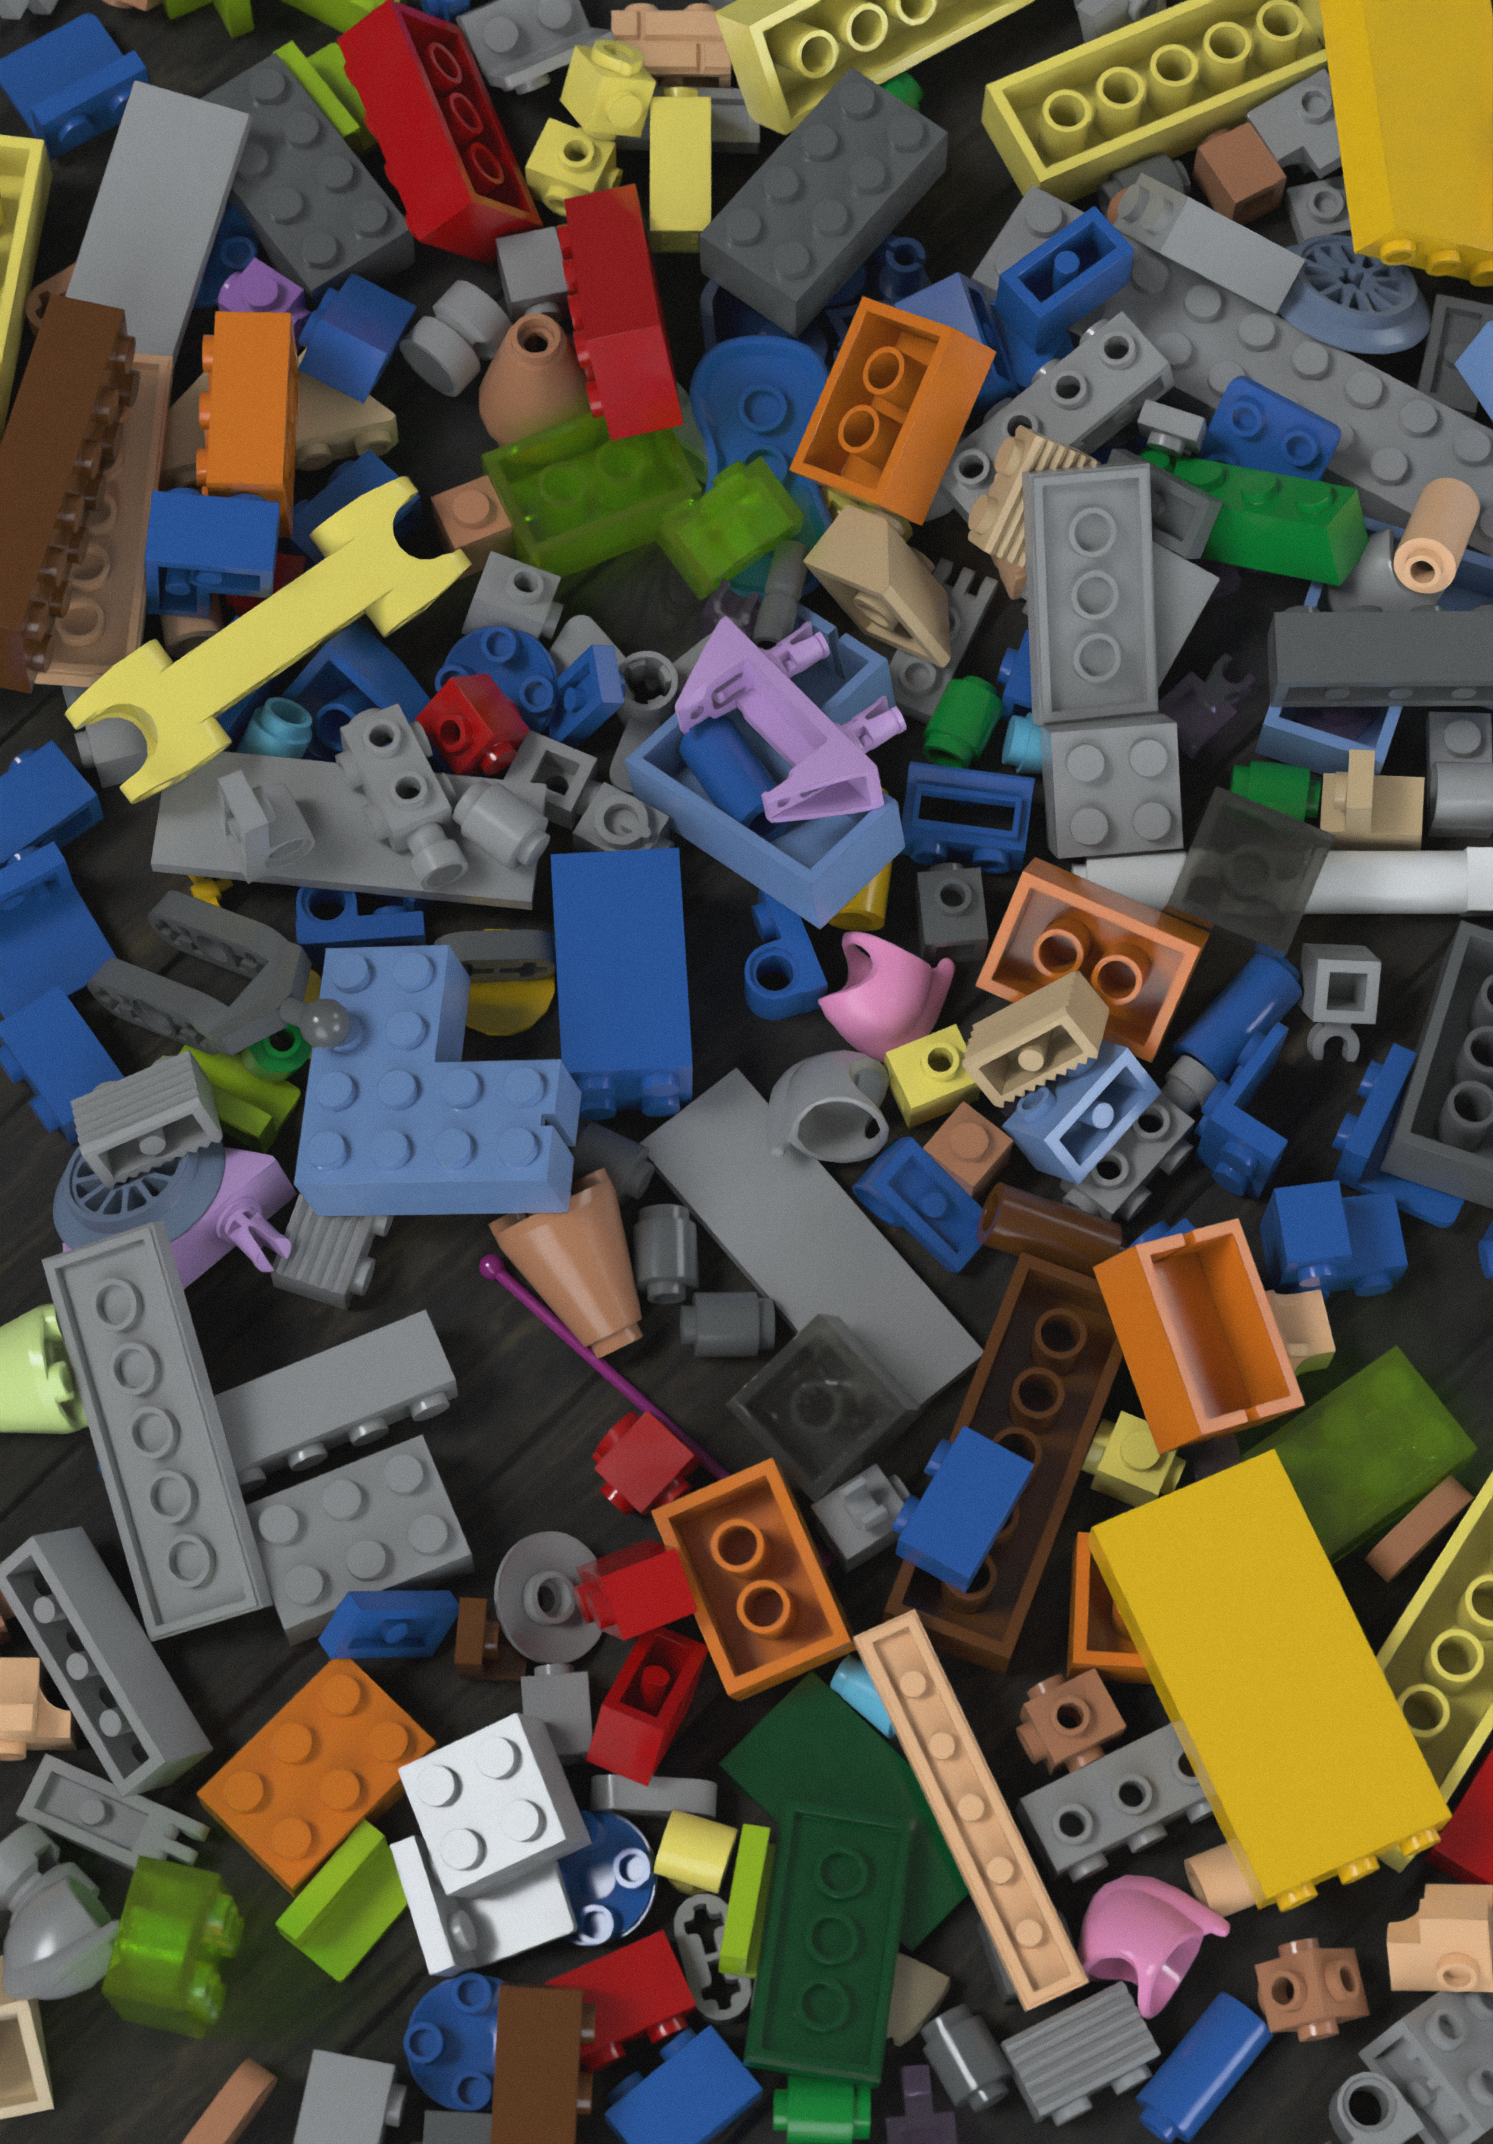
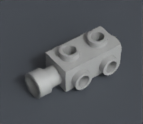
M398 703L383 710L372 708L357 714L351 719L349 724L340 727L343 752L335 755V758L349 790L361 786L370 803L361 807L373 839L379 842L387 838L395 854L410 848L414 856L411 860V867L423 889L435 890L455 882L468 869V863L457 842L448 840L445 832L453 829L452 810L455 809L458 800L447 775L443 772L435 776L426 759L432 756V750L421 724L418 721L409 724ZM411 788H415L420 792L415 798L406 799L410 794Z
M1182 1055L1165 1074L1167 1082L1160 1089L1162 1092L1079 1184L1061 1179L1060 1188L1067 1193L1062 1199L1064 1205L1113 1222L1120 1215L1129 1223L1143 1209L1153 1195L1145 1187L1160 1169L1171 1176L1194 1149V1146L1187 1139L1192 1133L1195 1121L1188 1115L1195 1108H1203L1205 1102L1219 1084L1216 1078L1199 1062L1189 1056ZM1148 1115L1162 1128L1155 1133H1148L1140 1128L1138 1120ZM1102 1162H1112L1115 1169L1120 1172V1175L1115 1179L1107 1180L1098 1174L1096 1167Z

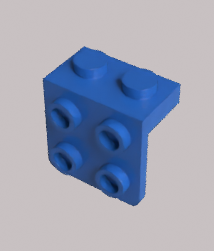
M84 14L0 59V86L35 139L44 140L50 161L121 123L134 80L150 84L147 68L135 50L123 56L100 20L93 14Z
M1237 376L1228 384L1206 431L1200 453H1196L1194 458L1321 481L1341 440L1342 434L1340 428L1335 423L1246 376Z
M54 841L42 848L31 846L19 851L9 859L7 866L0 870V1013L4 1019L58 984L69 999L88 990L87 981L108 958H116L73 885L67 863Z
M1280 1022L1273 1026L1267 1036L1257 1030L1250 1038L1236 1061L1239 1066L1231 1077L1229 1084L1221 1080L1215 1087L1201 1110V1113L1204 1115L1194 1130V1134L1201 1138L1194 1159L1213 1171L1212 1177L1221 1187L1238 1196H1243L1246 1193L1256 1201L1261 1198L1272 1182L1288 1140L1245 1113L1244 1110L1272 1072L1289 1030Z
M1394 1043L1385 1063L1381 1064L1372 1059L1357 1091V1095L1367 1099L1360 1116L1358 1117L1347 1112L1332 1147L1343 1153L1332 1179L1339 1180L1340 1183L1366 1195L1394 1191L1397 1209L1439 1228H1448L1454 1224L1465 1199L1379 1171L1405 1083L1417 1056V1053Z

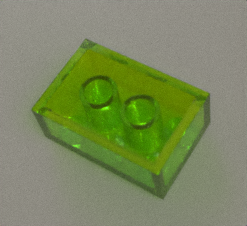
M589 412L481 455L483 476H489L512 525L513 546L518 561L561 578L693 526L701 504L702 490L672 428L611 441L605 417L593 419L592 412Z
M1396 1345L1243 1454L1238 1464L1275 1449L1330 1564L1333 1565L1423 1500L1449 1475L1455 1477L1466 1469L1478 1448Z
M143 1855L138 1856L102 1987V1993L123 2021L202 2039L206 2023L214 2025L218 2023L227 1987L226 1984L220 1983L221 1975L219 1973L224 1956L235 1958L244 1927V1918L238 1917L239 1908L236 1906L233 1896L230 1895L220 1874Z

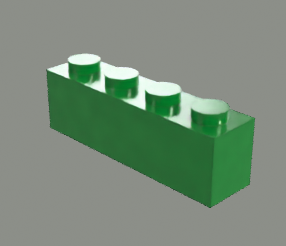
M1144 448L1137 455L1223 501L1200 557L1202 559L1341 586L1360 561L1369 542L1357 488L1187 456L1175 457L1165 452Z

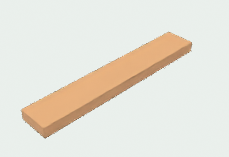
M913 1609L854 1636L853 1642L1024 2011L1027 2012L1087 1984L1089 1981L916 1610Z

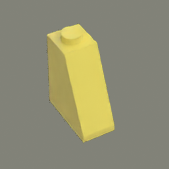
M666 88L662 90V97H652L650 102V248L652 253H700L699 235L711 223V97H699V91L694 88Z

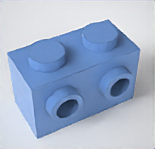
M1102 1040L1097 1059L1088 1057L1087 1065L1078 1063L1076 1070L1067 1069L1066 1076L1057 1074L1055 1081L1047 1079L1045 1086L1039 1085L1035 1088V1092L1028 1091L1019 1100L1016 1111L1002 1125V1128L1014 1140V1143L1036 1170L1079 1184L1162 1091L1128 1047Z

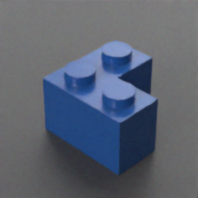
M174 488L168 492L152 491L145 551L147 613L210 619L213 593L262 598L272 596L279 540L280 502H269L263 497L254 494H237L231 498L205 496L201 492L190 488Z
M1339 1180L1274 1188L1259 1228L1270 1288L1275 1293L1296 1294L1321 1289L1323 1300H1326L1330 1296L1329 1292L1354 1289L1356 1296L1366 1297L1386 1293L1393 1289V1284L1400 1282L1408 1262L1394 1191L1342 1198Z

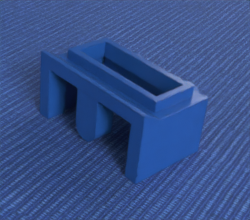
M910 762L901 823L906 847L899 854L909 855L913 861L931 866L954 861L972 864L974 868H981V872L989 874H1003L1010 869L1022 871L1035 778ZM921 796L955 800L956 805L963 808H977L980 806V803L1015 808L1012 831L918 819Z

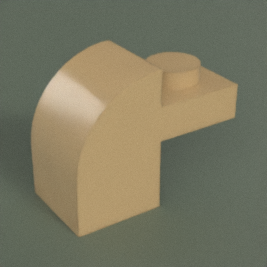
M1349 749L1348 772L1323 773L1320 834L1327 843L1343 851H1421L1425 777L1374 775L1375 750Z

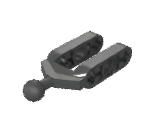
M174 890L168 891L148 913L147 919L150 925L172 947L253 979L236 1000L228 1007L203 992L112 957L108 958L87 981L90 993L113 1015L211 1055L224 1052L232 1056L286 1028L288 1024L299 1027L303 1039L318 1049L335 1048L345 1041L351 1029L347 1009L338 1001L328 998L315 999L311 1003L304 1002L312 963L302 946L287 941L280 933L263 923Z

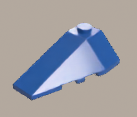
M358 620L329 640L281 696V698L289 699L301 705L311 715L312 724L310 729L312 738L302 759L337 763L335 755L343 752L340 727L349 724L351 719L357 714L372 708L383 710L398 703L410 724L415 722L418 714L431 701L403 662ZM428 738L432 756L426 759L433 772L456 775ZM486 773L464 775L471 777L489 778L488 775H486Z

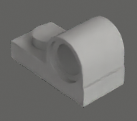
M1429 712L1426 719L1428 836L1490 838L1493 832L1491 713Z
M242 769L217 779L221 831L247 883L260 879L300 860L313 849L316 841L286 784L277 783L251 789Z
M1361 2072L1351 2076L1333 2094L1329 2104L1330 2122L1343 2144H1403L1425 2128L1410 2103L1406 2102L1398 2088L1387 2077L1376 2072ZM1367 2092L1378 2100L1381 2106L1379 2124L1365 2126L1358 2123L1351 2116L1348 2101L1352 2093ZM1329 2140V2141H1327V2142L1324 2143V2144H1332V2143H1331V2141Z

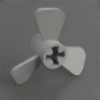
M575 616L563 627L549 651L556 666L558 677L592 644L615 646L618 668L624 675L626 690L624 696L625 703L616 711L619 720L625 726V730L610 767V781L613 787L630 796H634L625 759L676 712L674 706L677 702V696L681 694L711 634L702 639L672 664L668 658L653 651L636 652L626 658L589 616ZM644 681L645 691L648 694H655L661 688L664 697L660 695L653 700H648V704H640L635 702V692L630 686Z

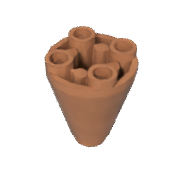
M533 313L517 320L509 328L479 387L480 417L489 435L498 442L500 449L506 455L514 458L524 456H556L575 448L577 445L586 443L594 431L596 418L593 419L585 383L588 381L585 370L580 368L575 345L563 328L552 318L543 314Z
M601 1168L571 1183V1188L575 1195L572 1196L570 1193L568 1212L528 1213V1218L525 1213H510L488 1224L502 1252L582 1346H591L597 1359L644 1337L637 1324V1321L642 1319L616 1190L605 1168Z

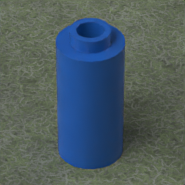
M720 716L717 719L708 717L690 728V732L684 735L680 743L679 752L715 807L769 843L777 839L785 832L792 821L771 823L766 818L761 794L765 791L770 792L778 785L733 720L727 716Z
M1255 954L1172 1044V1050L1176 1058L1179 1059L1182 1055L1189 1056L1203 1065L1216 1078L1218 1083L1221 1080L1226 1081L1238 1068L1239 1064L1236 1061L1254 1033L1258 1030L1267 1036L1273 1026L1280 1022L1302 998L1303 993L1298 984L1301 976L1297 969L1280 955L1272 954L1268 957L1263 954Z
M1220 1992L1136 2097L1137 2103L1143 2109V2112L1138 2117L1139 2121L1152 2134L1167 2144H1170L1175 2137L1189 2143L1272 2039L1273 2033H1270L1269 2027L1240 2001L1224 1992Z

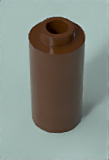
M1001 1182L997 1183L989 1193L977 1228V1241L981 1245L1016 1257H1020L1021 1252L1094 1279L1097 1278L1093 1267L1128 1249V1241L1122 1238V1228L1119 1223Z

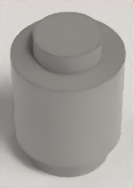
M484 779L477 780L461 797L452 815V820L461 826V835L509 870L517 868L522 863L527 867L533 865L543 854L550 841V835L545 833L548 818L500 783L491 785Z

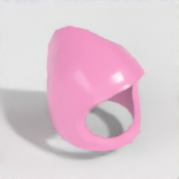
M857 931L844 933L842 947L848 963L847 981L840 991L819 998L818 1004L821 1006L827 1020L849 1044L861 1053L884 1062L885 1052L930 1034L938 1020L950 988L955 964L950 958L945 957L938 963L936 968H931L929 963L880 937ZM854 944L863 947L870 957L861 952Z
M1125 1875L1103 1885L1092 1897L1083 1917L1077 1957L1089 1981H1130L1138 1985L1139 2012L1142 2017L1151 2019L1164 2009L1198 1955L1204 1935L1212 1933L1220 1937H1226L1230 1933L1231 1925L1215 1911L1172 1885L1153 1877Z

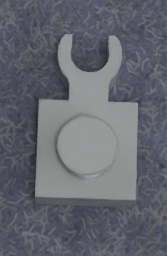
M1145 399L1137 422L1140 436L1148 438L1147 446L1175 457H1191L1192 452L1199 454L1207 431L1204 417Z

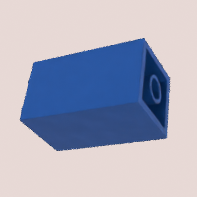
M679 848L551 854L561 1059L581 1091L579 1118L584 1120H605L614 1117L616 1111L642 1110L644 1115L651 1117H665L677 1114L680 1108L686 1107L692 1102L693 1071Z

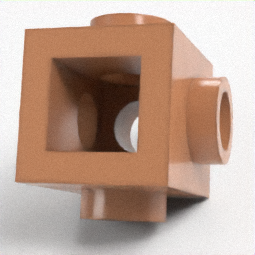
M1093 1668L1067 1682L1062 1674H1058L1032 1687L1027 1692L1030 1701L1023 1704L1019 1716L1023 1725L1017 1727L1016 1732L1023 1749L1032 1763L1036 1764L1043 1760L1050 1775H1053L1066 1767L1072 1773L1106 1756L1103 1748L1121 1740L1127 1726L1096 1669ZM1058 1721H1067L1075 1728L1067 1729L1060 1725Z
M1317 1938L1303 1939L1279 1946L1280 1958L1255 1965L1259 1982L1258 2001L1263 2014L1267 2017L1270 2033L1297 2032L1299 2042L1315 2041L1338 2035V2024L1370 2015L1354 1948H1320Z

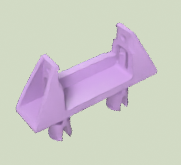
M725 616L720 619L674 706L680 730L687 734L690 732V728L708 717L717 719L735 708H738L743 713L744 719L793 767L784 782L770 792L765 791L761 794L766 818L771 823L840 816L883 807L885 804L877 765L865 753L875 749L894 735L906 730L905 720L897 706L889 710L887 696L883 695L845 725L833 723L790 680L794 675L800 674L819 660L825 659L830 655L828 643L822 633L818 632L813 635L811 622H805L801 625V628L778 642L775 647L765 650L760 647L758 648Z
M224 1147V1174L212 1203L197 1222L178 1238L170 1242L183 1290L235 1246H238L261 1272L274 1271L261 1250L263 1246L268 1247L287 1260L291 1252V1243L267 1220L293 1199L297 1193L273 1156ZM64 1242L62 1243L63 1252L72 1250Z

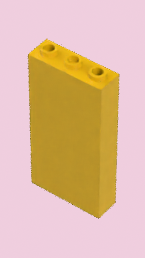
M1319 0L1354 253L1381 259V262L1385 265H1406L1423 269L1432 276L1449 275L1470 280V283L1475 286L1493 285V13L1491 0Z
M1275 1449L1091 1528L1087 1539L1088 1547L1258 1909L1276 1902L1281 1912L1290 1910L1318 1896L1314 1885L1338 1875L1343 1885L1351 1883L1379 1869L1376 1858L1400 1848L1405 1858L1428 1849L1441 1841L1437 1831L1442 1829L1452 1818L1450 1810Z

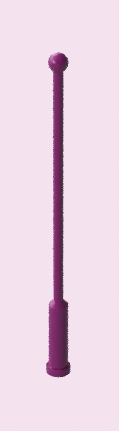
M488 1254L481 1259L479 1270L485 1278L498 1280L643 1413L648 1410L658 1415L704 1459L701 1466L714 1478L720 1481L731 1476L730 1473L602 1357L597 1359L590 1346L583 1347L558 1317L505 1270L504 1261L500 1256ZM815 1543L828 1572L835 1565L838 1558L831 1552L826 1553Z

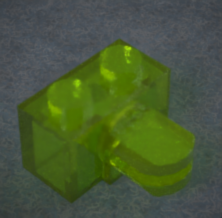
M761 456L745 466L742 460L731 464L712 480L714 488H711L704 496L695 501L691 495H688L674 503L661 515L664 523L659 526L657 542L700 601L774 551L775 546L779 542L790 540L802 530L804 514Z

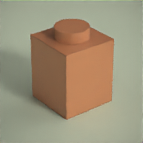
M1250 122L1231 131L1228 128L1219 129L1206 137L1197 149L1192 178L1214 211L1242 226L1280 207L1287 179Z
M488 475L431 497L434 530L445 554L462 549L472 563L458 580L484 570L491 551L514 558L512 525Z
M963 1101L923 1149L977 1201L1009 1164L1014 1140Z

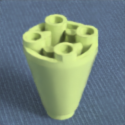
M54 1304L40 1305L1 1326L0 1432L68 1434L88 1427Z

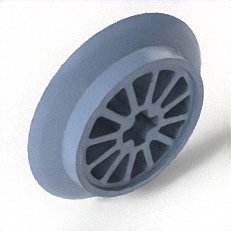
M1344 235L1317 236L1303 243L1285 248L1304 258L1305 262L1282 302L1278 313L1301 332L1327 345L1363 354H1390L1404 351L1418 344L1427 335L1431 325L1430 307L1425 296L1417 287L1413 274L1406 265H1385L1381 262V259L1355 254L1352 237Z
M222 1140L220 1143L211 1141L208 1148L199 1146L196 1153L187 1151L184 1158L175 1157L172 1163L163 1162L161 1168L151 1167L149 1173L140 1172L137 1178L128 1177L125 1183L116 1182L113 1188L104 1187L82 1156L78 1147L69 1160L54 1195L53 1219L60 1238L69 1248L75 1249L150 1222L164 1221L169 1241L172 1242L197 1222L218 1192L225 1169V1151Z

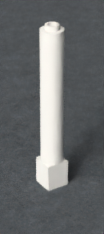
M1467 847L1463 851H1144L1084 856L1083 864H1072L1071 871L1075 875L1165 914H1459V916H1493V847Z

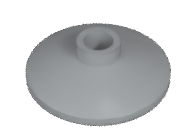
M555 1531L539 1532L526 1536L507 1552L496 1575L494 1603L502 1631L517 1651L538 1663L564 1664L572 1662L585 1655L595 1645L603 1632L597 1628L595 1622L590 1624L585 1622L574 1596L573 1587L582 1584L576 1567L596 1560V1557L581 1541L573 1536ZM538 1591L543 1597L542 1608L538 1604Z

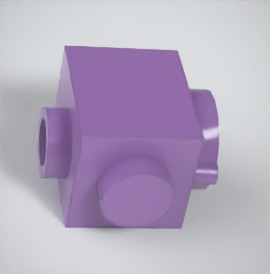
M254 258L242 273H233L222 286L218 296L219 311L291 313L297 351L302 347V345L298 344V340L312 314L306 308L304 289L257 258Z

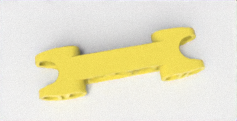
M408 476L394 479L361 495L312 531L309 537L324 556V560L185 656L173 662L157 639H153L113 665L68 708L64 715L76 730L106 718H122L132 722L142 731L147 742L148 755L146 761L137 773L120 786V790L131 804L143 801L181 782L225 750L232 743V740L215 719L365 614H367L381 635L387 637L424 612L472 565L462 549L434 559H418L408 555L398 545L393 533L395 515L400 508L419 492Z

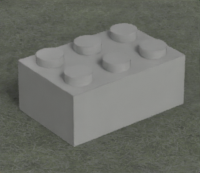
M423 1435L245 1506L271 1598L290 1646L321 1635L333 1617L336 1607L344 1599L348 1591H429L475 1572L472 1553Z

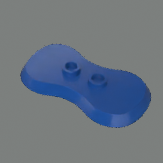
M751 335L723 341L713 346L702 356L691 380L689 393L692 414L702 436L708 460L707 486L692 527V555L698 571L708 585L716 592L741 601L761 602L765 597L764 589L774 549L779 542L785 540L798 541L806 545L811 551L833 523L819 485L789 470L830 374L822 358L812 348L796 340L771 335ZM809 569L802 596L812 592L821 584Z

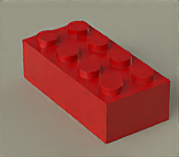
M386 0L337 38L345 59L344 72L350 83L358 91L366 111L364 114L365 124L371 134L378 140L386 160L384 165L385 173L400 194L407 212L405 215L406 225L419 242L491 265L497 260L496 238L535 231L543 227L461 27L397 1Z
M636 184L564 199L567 224L557 226V233L564 259L562 266L569 293L567 299L575 330L573 338L580 368L585 370L588 381L585 383L593 419L605 417L611 441L684 425L659 281Z

